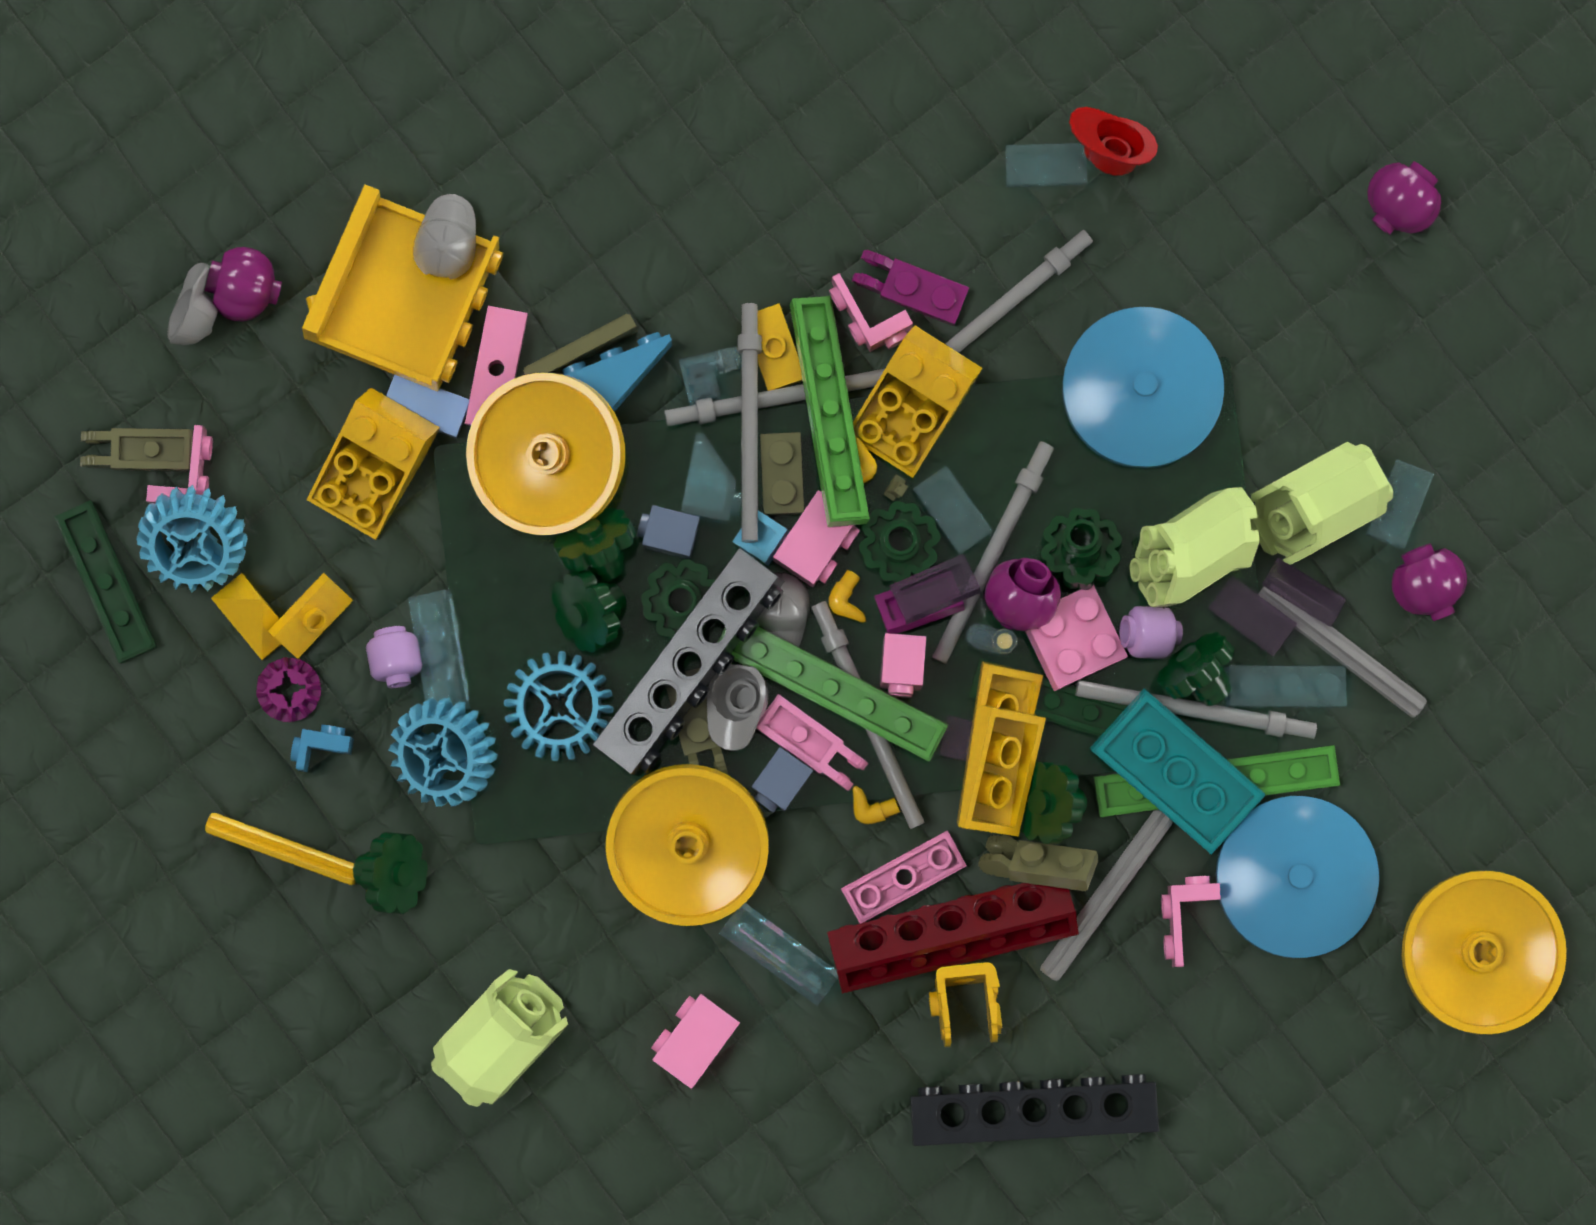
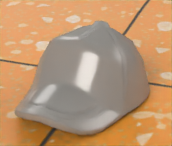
M447 194L435 199L427 210L414 241L413 259L424 274L450 278L452 280L466 273L474 260L476 251V219L473 207L466 199L456 194Z
M206 263L195 264L185 278L183 289L173 308L168 324L167 335L172 344H196L212 333L218 309L213 304V301L204 293L209 265Z
M775 573L785 581L781 586L783 594L772 609L768 610L765 608L756 622L759 623L760 627L799 647L810 611L808 590L798 578L786 573Z
M731 664L722 675L716 673L708 685L710 692L707 696V721L709 735L717 746L730 751H738L744 749L750 743L759 719L766 712L769 698L766 682L755 667Z

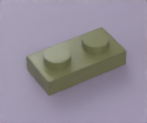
M801 433L760 434L764 514L766 516L802 514L804 512Z

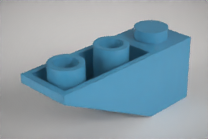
M656 332L637 341L639 346L624 352L622 347H617L600 355L601 361L589 366H586L584 361L564 368L562 372L564 375L579 379L594 388L604 397L615 412L672 347V339L670 334L661 337L660 333Z

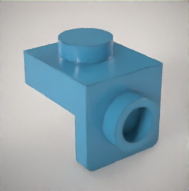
M321 725L320 732L302 729L301 738L294 737L291 761L296 762V770L308 772L312 749L352 755L354 739L345 736V728Z

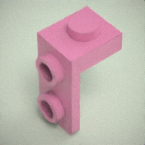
M840 273L832 277L834 288L829 290L830 296L839 311L846 308L853 323L848 325V328L858 346L865 344L869 352L884 344H886L888 349H891L902 342L907 332L913 327V322L906 310L869 328Z
M194 425L188 488L193 485L196 494L202 495L209 488V477L203 476L204 460H211L213 438L212 436H207V430L204 426ZM148 485L146 501L149 504H155L157 497L161 493L170 497L171 491L175 487ZM188 488L178 489L185 495Z
M1209 876L1185 877V885L1168 886V894L1161 895L1162 918L1170 920V935H1164L1163 938L1165 960L1172 959V967H1184L1180 902L1221 899L1220 883L1210 884Z

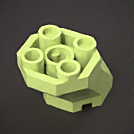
M1346 442L1251 494V501L1255 502L1257 518L1250 519L1251 529L1259 530V543L1266 553L1272 556L1279 553L1286 557L1282 561L1291 565L1385 514L1387 503L1393 499V489L1372 450L1364 444L1355 446Z
M1242 487L1226 488L1210 493L1166 523L1142 527L1135 558L1131 560L1129 569L1131 579L1134 582H1138L1139 589L1151 607H1168L1183 603L1228 573L1251 567L1260 542L1259 530H1251L1250 519L1257 518L1256 506Z
M508 969L493 981L482 996L433 1047L435 1058L431 1062L432 1070L454 1088L467 1104L478 1107L483 1102L489 1104L496 1102L508 1092L519 1077L567 1027L566 1016L562 1020L560 1016V1011L564 1008L562 999L539 977L528 974L525 979L517 978L515 976L518 971Z

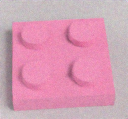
M1094 585L1089 590L1081 589L1061 598L1057 611L1048 624L1041 626L1039 629L1025 631L1054 691L1128 657Z

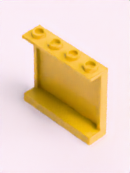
M365 184L302 326L304 339L438 392L442 382L449 383L454 374L457 360L452 358L458 345L464 347L469 339L473 324L468 323L473 309L480 311L484 304L488 288L483 286L488 274L495 275L501 264L504 253L499 251V237L493 235L491 241L476 235L474 260L470 269L460 277L451 280L450 278L437 277L431 274L426 275L418 268L413 259L414 241L425 215L381 198L380 190Z

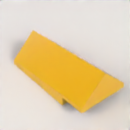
M981 662L957 817L958 827L1019 837L1046 720L1044 717L1034 715L1043 675L989 662Z

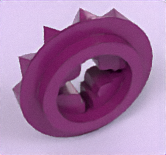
M283 657L269 663L258 676L256 696L261 708L270 717L283 722H295L307 717L316 708L321 696V683L317 673L309 664L301 659ZM285 673L288 674L292 684L305 686V689H299L298 692L293 693L292 707H289V703L284 695L271 692V690H277V687L283 686Z

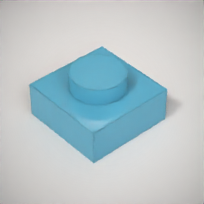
M758 510V542H742V528L732 542L769 566L773 556L790 531Z

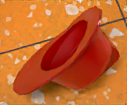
M1080 107L1070 114L1069 124L1072 133L1084 145V153L1087 159L1103 173L1112 176L1129 174L1137 165L1150 162L1157 154L1158 145L1155 137L1146 127L1136 121L1117 117L1091 107Z

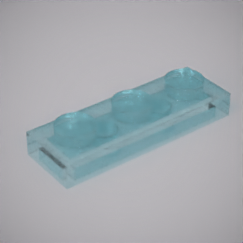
M440 590L409 597L413 631L419 642L423 665L420 673L425 701L435 698L438 702L443 698L450 697L453 706L458 702H465V710L471 709L451 590Z
M1229 665L1225 667V671L1230 676L1229 683L1232 685L1231 692L1225 698L1226 707L1342 708L1347 706L1346 666Z
M746 903L735 911L719 933L816 1006L819 1005L838 979L837 972L833 967Z

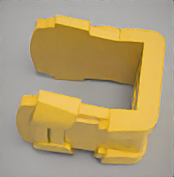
M985 962L941 967L937 970L935 979L936 991L929 992L931 1017L939 1016L941 1040L944 1042V1047H951L946 986L984 983L990 1042H998V1034H1001L1002 1028L1000 1005L996 1002L1000 984L993 964Z

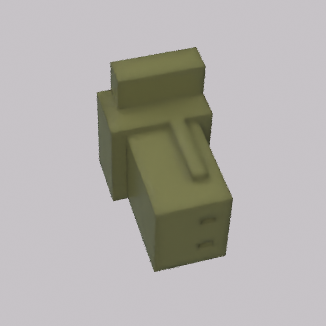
M895 474L883 495L892 501L895 498L902 497L908 488L905 485L906 480Z

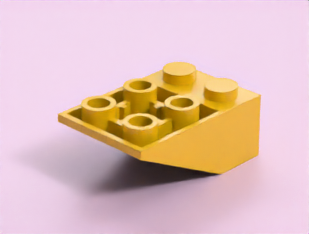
M914 325L903 338L854 419L855 437L860 438L869 451L913 478L983 368Z
M369 388L355 401L307 497V501L376 540L422 464L440 427L375 389Z

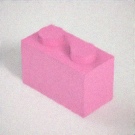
M818 490L773 556V561L811 587H814L818 580L825 584L838 565L832 559L841 546L848 550L861 530L855 527V525L827 527L822 492Z
M885 633L880 688L888 689L890 695L911 698L913 691L921 690L923 686L926 636Z
M702 994L696 1000L691 996L686 999L675 1015L681 1019L672 1033L665 1029L651 1047V1049L657 1052L652 1060L691 1089L740 1024L739 1021Z

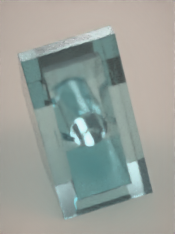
M696 433L681 512L698 516L700 520L729 525L731 516L739 517L742 493L736 492V480L706 436Z

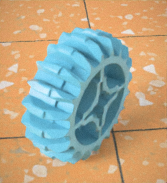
M193 485L187 489L184 495L176 486L171 491L170 497L161 493L157 497L155 504L150 503L147 506L145 515L141 517L138 525L139 532L136 540L137 545L142 546L139 552L140 559L149 560L147 565L148 572L160 571V583L170 578L174 580L173 586L175 590L184 583L188 584V588L192 593L197 589L198 584H201L208 592L213 587L214 581L223 585L227 581L228 575L233 576L238 571L239 563L243 561L246 553L244 547L247 544L248 538L247 534L243 533L245 527L244 519H236V506L224 508L226 501L224 495L214 500L210 498L211 492L209 488L202 495H198ZM210 526L219 534L223 546L218 544V539L211 534ZM161 532L167 535L166 540L174 546V552L164 542Z
M560 651L558 654V664H552L549 653H543L542 659L545 666L538 668L537 663L530 659L527 663L533 673L527 676L520 669L515 672V675L523 681L521 687L513 683L508 684L507 689L518 695L517 700L505 699L504 706L516 708L517 713L508 714L505 716V720L507 723L519 721L520 726L511 732L514 738L520 737L524 733L528 735L522 743V748L528 750L534 742L539 744L535 754L538 758H542L545 755L546 748H552V761H559L560 749H566L568 759L574 760L575 752L573 747L579 744L585 754L589 753L590 748L585 740L590 736L596 741L600 735L594 731L595 728L599 726L605 729L609 724L608 721L600 719L601 713L612 714L614 708L610 705H601V700L609 699L613 694L611 690L598 691L597 687L603 685L607 679L604 675H599L593 680L590 678L596 669L595 664L592 662L582 671L579 669L582 663L580 655H575L571 665H567V656L564 651ZM552 674H568L575 677L571 683H568L563 689L558 691L550 690L539 682L542 678ZM584 685L588 687L591 693L593 704L588 722L574 709V701ZM530 691L544 705L543 713L533 728L527 720L525 707ZM546 693L551 698L557 696L558 700L560 696L567 697L568 700L565 705L569 713L575 717V720H572L566 714L561 716L559 712L558 717L551 716L550 713L553 708L549 704V700L542 694ZM558 722H567L579 731L576 735L566 739L555 740L543 737V734Z
M450 697L443 698L438 702L435 698H430L423 702V705L419 703L410 708L409 714L406 713L399 718L398 723L400 726L395 728L391 734L396 742L390 745L388 751L398 755V758L392 761L391 767L401 768L402 773L398 776L397 781L403 782L408 780L411 784L408 794L420 791L421 803H427L434 799L436 807H442L447 803L452 807L459 805L463 800L470 801L477 796V791L480 792L486 788L488 784L486 778L491 777L496 770L490 763L496 760L498 754L488 749V747L495 743L496 738L486 737L484 731L488 729L489 723L484 722L480 725L477 723L476 719L479 710H472L467 714L465 713V702H458L453 706ZM425 724L444 726L443 730L438 734L432 732L428 735L422 732ZM449 770L453 772L459 770L465 773L462 780H447L443 778L444 773Z

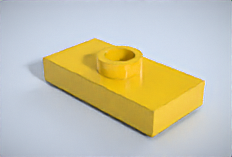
M780 303L759 310L758 334L762 336V352L758 354V366L767 391L785 388L802 382L799 357Z
M323 573L268 632L298 659L353 600Z

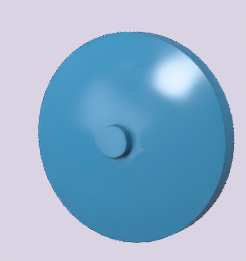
M1127 308L1101 318L1090 326L1078 339L1069 355L1062 381L1063 403L1074 431L1086 446L1097 455L1125 467L1156 468L1184 458L1194 451L1209 435L1219 417L1223 404V371L1212 344L1190 321L1173 312L1159 308Z
M1287 796L1270 800L1255 807L1224 840L1216 865V883H1220L1221 899L1219 901L1224 914L1234 929L1253 946L1273 955L1287 958H1308L1326 954L1339 948L1353 938L1363 927L1376 902L1379 887V868L1370 839L1359 823L1347 812L1322 799L1307 796Z

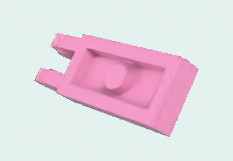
M779 694L757 724L756 729L819 775L823 773L847 791L853 786L850 778L828 765L834 755L839 753L850 765L862 771L869 764L843 745L844 741Z

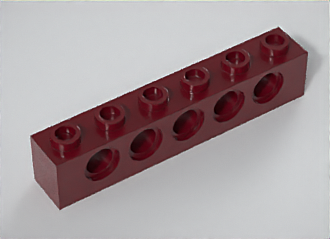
M1021 883L1013 886H1001L996 890L973 896L965 895L957 900L937 905H925L917 910L905 913L885 915L879 919L856 925H845L839 929L828 931L827 935L843 994L935 971L941 967L955 966L1079 935L1076 911L1069 889Z

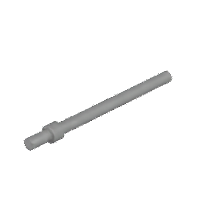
M1082 230L1060 249L1055 247L1043 257L1045 261L945 344L958 353L961 352L1055 273L1059 276L1071 266L1070 261L1093 242L1088 233Z
M754 303L742 304V334L738 335V353L742 354V542L745 543L758 542V354L762 352V336L758 334V305Z
M885 369L845 376L847 391L874 387ZM803 384L759 392L758 409L806 400ZM742 396L712 401V398L696 400L695 405L665 410L667 426L693 421H699V424L716 421V417L740 413L742 412Z
M1040 441L1027 468L1021 469L1015 481L1018 486L962 596L965 610L953 614L932 658L947 664L1032 492L1037 493L1043 481L1041 474L1054 450V447Z
M823 601L812 606L813 613L824 635L821 641L826 652L832 653L839 668L860 678L846 647L849 641L844 630L838 629L827 602ZM866 729L909 828L912 829L925 823L889 741Z
M1078 680L1075 696L1129 705L1141 691ZM1151 693L1174 714L1265 730L1266 735L1277 737L1289 734L1314 739L1316 735L1317 723L1286 718V713L1269 711L1268 714L1219 705L1206 706L1203 702L1181 698L1172 699L1169 696Z

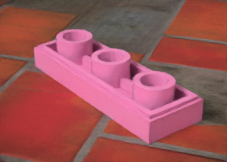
M488 306L465 420L466 425L471 426L481 405L497 388L516 378L528 313ZM502 364L504 371L499 376H493L490 374L491 366Z
M947 830L846 885L841 890L860 924L963 869L967 865ZM898 871H909L912 876L911 882L907 885L898 883L896 879Z

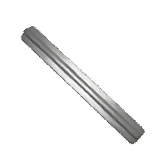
M1273 581L1267 582L1257 595L1259 602L1407 715L1414 718L1422 711L1427 702L1425 697Z
M1154 810L1080 911L1077 916L1079 935L1060 939L1043 962L1040 970L1046 976L1055 981L1060 980L1171 827L1173 821L1162 811Z

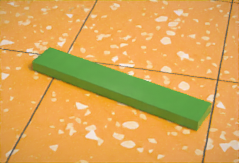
M831 296L794 298L790 302V310L827 527L867 524L870 518Z
M758 626L753 636L747 642L740 641L731 653L735 656L734 660L744 666L755 667L761 675L929 762L949 724ZM724 628L718 642L724 638L726 628Z
M1335 745L1227 759L1266 794L1265 796L1340 786ZM1119 774L1094 777L1099 818L1159 810Z

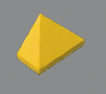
M243 573L211 597L213 602L262 661L282 645L268 632L280 618Z

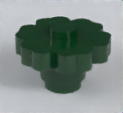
M895 501L890 505L888 512L880 508L873 510L868 523L862 524V533L866 538L860 542L859 552L867 569H879L882 581L902 585L908 582L911 574L916 577H924L930 567L936 563L938 557L933 547L939 543L941 539L940 533L936 528L933 517H920V510L916 504H905Z
M611 507L605 509L595 519L579 526L578 529L557 534L553 547L565 569H573L576 572L586 569L595 575L596 580L608 581L620 575L624 570L625 565L623 561L625 555L622 550L633 544L636 531L624 510H616Z
M1073 508L1068 518L1060 515L1055 516L1051 520L1050 525L1043 531V543L1045 546L1041 551V561L1049 568L1055 578L1063 576L1064 585L1069 589L1089 590L1094 585L1095 579L1100 582H1108L1113 572L1120 566L1121 558L1118 551L1122 546V536L1117 531L1116 524L1113 521H1100V515L1095 509Z
M684 559L677 567L668 562L662 563L657 570L649 574L648 583L651 589L646 590L641 595V602L644 606L643 615L647 620L657 621L656 631L659 635L669 636L672 639L715 582L714 579H708L709 571L707 566L695 563L690 559Z
M573 571L566 574L564 579L555 582L551 600L558 609L555 613V620L558 626L561 627L565 638H574V642L579 650H587L591 653L606 647L607 643L616 640L617 631L620 627L618 617L626 607L625 595L617 584L613 582L597 583L595 575L591 571Z
M1219 632L1204 634L1195 643L1192 642L1184 645L1170 657V664L1159 671L1157 683L1166 695H1170L1172 699L1187 697L1192 693L1197 701H1203L1206 706H1213L1226 698L1232 690V685L1229 683L1230 676L1223 666L1232 660L1235 648L1226 636H1221Z
M1052 762L1035 763L1020 831L1024 833L1028 840L1042 841L1044 844H1059L1072 836V823H1078L1082 820V816L1087 808V799L1084 792L1078 788V776L1067 765H1058Z
M383 832L379 838L372 840L370 851L361 854L355 860L353 866L354 879L358 885L366 890L365 900L369 905H372L376 912L405 914L410 908L416 906L418 902L417 891L423 890L426 886L428 864L421 859L423 853L422 844L416 841L412 834Z

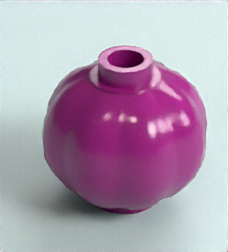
M1415 161L1409 167L1396 162L1380 168L1370 180L1367 190L1368 201L1375 214L1371 221L1388 235L1394 230L1412 234L1427 229L1437 219L1441 209V195L1434 188L1438 179Z
M243 246L224 252L222 262L211 261L205 292L214 294L213 304L222 316L233 321L244 322L258 317L268 307L269 303L277 304L282 281L274 280L272 263L267 256L259 250Z
M1431 543L1402 554L1401 557L1404 564L1394 570L1392 577V592L1398 604L1405 611L1412 614H1430L1432 621L1453 614L1455 612L1453 605L1463 595L1467 585V573L1462 560L1446 548L1434 551Z
M1020 558L1000 563L991 573L985 588V602L995 619L1002 626L1017 631L1039 629L1041 626L1048 624L1054 617L1061 599V590L1056 578L1044 563L1036 559Z

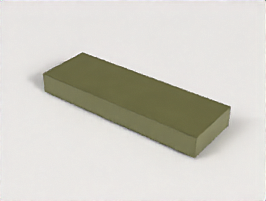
M625 314L524 367L523 372L525 375L532 373L560 374L564 368L582 362L638 332L637 326L631 315Z

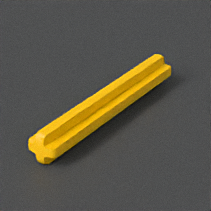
M211 813L205 825V832L348 885H354L356 882L353 876L354 863L217 813Z

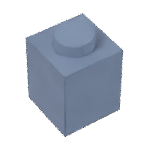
M652 505L650 515L642 514L637 537L644 538L642 543L644 549L683 559H691L700 517Z
M779 747L752 785V789L757 792L754 799L772 813L775 812L777 807L785 812L809 779L813 770Z

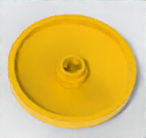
M558 373L527 374L514 378L497 388L477 411L467 439V468L472 486L478 498L486 509L505 525L534 535L567 533L595 519L604 511L615 496L625 466L624 436L618 418L609 403L588 384L574 377Z
M694 764L664 767L636 781L623 794L615 806L606 835L608 867L615 884L623 896L647 916L664 923L679 926H696L712 923L739 909L748 901L759 886L766 869L769 853V836L766 821L758 803L750 792L729 775L707 766Z
M1470 871L1447 878L1430 889L1421 898L1412 911L1405 927L1402 941V963L1410 989L1419 1003L1433 1017L1452 1028L1464 1032L1498 1034L1511 1031L1530 1022L1552 1001L1565 972L1566 940L1561 922L1548 900L1533 886L1509 874L1495 871Z

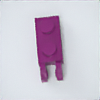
M863 251L862 260L871 266L889 271V274L884 284L867 274L854 273L852 278L854 284L880 294L882 299L955 326L969 287L896 258L893 261L876 252Z

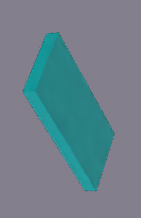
M1145 688L1090 747L1092 752L1210 854L1221 845L1266 795Z

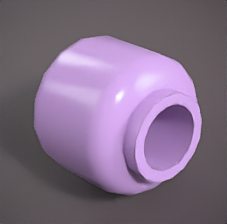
M1135 606L1128 615L1122 618L1119 634L1121 645L1127 648L1133 657L1164 659L1172 654L1175 645L1181 643L1183 629L1181 622L1176 621L1175 615L1170 608Z
M404 626L379 629L374 632V638L369 640L366 645L371 676L376 681L386 682L388 688H400L410 685L411 677L419 674L423 665L418 639L413 633L406 632Z

